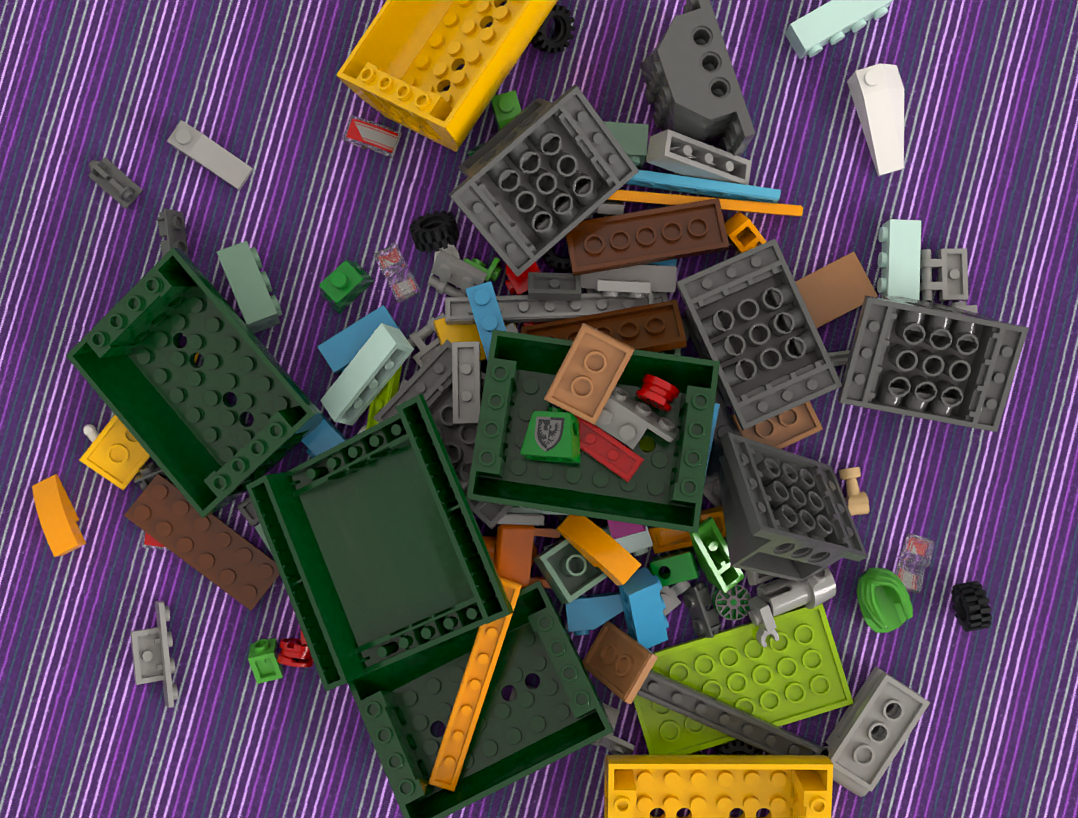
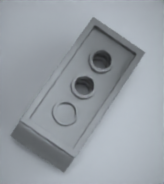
M877 666L874 667L853 699L854 704L849 705L826 740L828 746L823 747V751L820 754L827 756L833 763V781L858 797H863L869 791H873L930 704L920 694Z

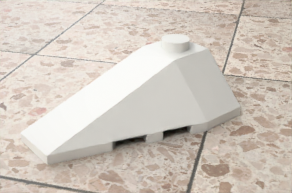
M880 63L857 70L847 83L877 175L882 176L904 168V86L897 65Z

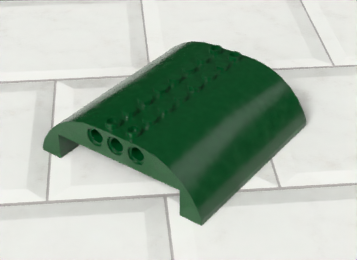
M418 394L397 405L398 413L291 470L265 475L246 485L325 692L481 625H486L514 613L423 394Z

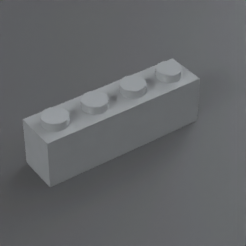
M669 129L649 138L647 163L687 177L749 185L752 164L750 160L737 155L733 156L732 153Z

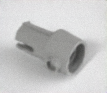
M826 567L803 582L779 578L766 584L762 582L757 587V595L765 603H770V610L774 617L802 605L807 609L817 607L836 595V584L832 573Z

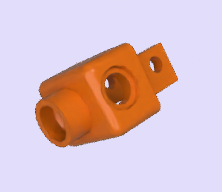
M499 524L496 537L482 535L499 577L521 583V589L539 580L544 588H551L545 577L530 576V571L534 563L532 558L537 556V547L533 541L534 536L560 538L561 534L556 528L536 527L535 525Z

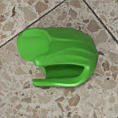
M875 567L869 568L859 576L856 586L858 604L865 622L874 632L887 633L899 628L906 621V618L908 620L913 617V607L906 587L892 571L886 568Z

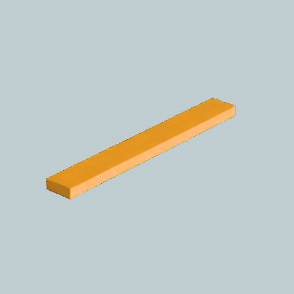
M617 190L607 200L673 206L715 198ZM719 198L721 209L725 211L799 217L803 214V207L801 205Z
M500 577L514 611L522 584ZM512 614L486 625H481L478 628L428 784L455 791Z

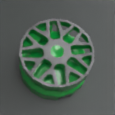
M736 584L726 593L716 588L712 597L713 607L718 614L727 620H740L750 611L748 600L751 599V596L739 584Z

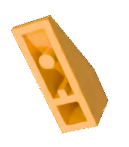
M740 211L725 222L728 240L739 254L767 242L751 220Z

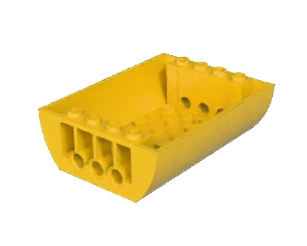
M387 0L336 76L386 118L457 152L558 0ZM507 1L504 6H499L502 2ZM493 22L490 27L485 28L488 23ZM465 64L461 70H457L460 65ZM450 85V88L447 91L442 92V90L446 86Z
M606 755L604 766V818H734L729 815L734 808L743 810L742 815L736 818H760L756 816V812L761 808L769 810V814L763 818H831L833 763L825 755ZM654 808L664 810L663 815L660 817H653L650 815V812ZM681 808H688L691 811L687 817L676 815Z

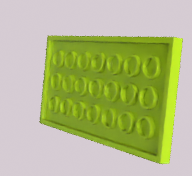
M823 604L813 609L801 606L774 616L777 627L775 631L779 635V640L775 641L768 635L765 639L767 643L765 648L756 640L759 625L755 626L753 622L723 630L720 633L714 634L713 638L700 637L653 652L658 658L652 670L778 727L854 704ZM636 695L633 700L649 755H686L736 739L639 695Z

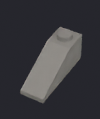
M182 120L167 140L177 151L239 191L254 170Z

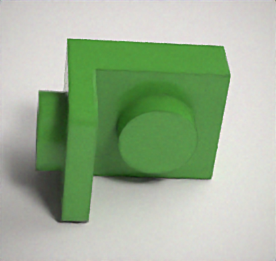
M497 257L494 258L488 270L485 268L486 264L476 258H473L472 261L467 258L464 259V262L487 274L484 283L496 282L501 274L502 268L499 267L501 262Z
M276 638L261 639L250 646L248 661L257 684L283 678L284 671L282 665L277 662Z

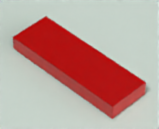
M574 415L579 420L580 449L629 482L644 459L596 425Z

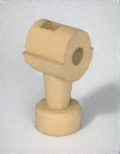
M860 467L839 470L840 479H846L847 496L845 501L851 516L868 514L869 500L867 494L864 491L860 492L856 479L861 476Z

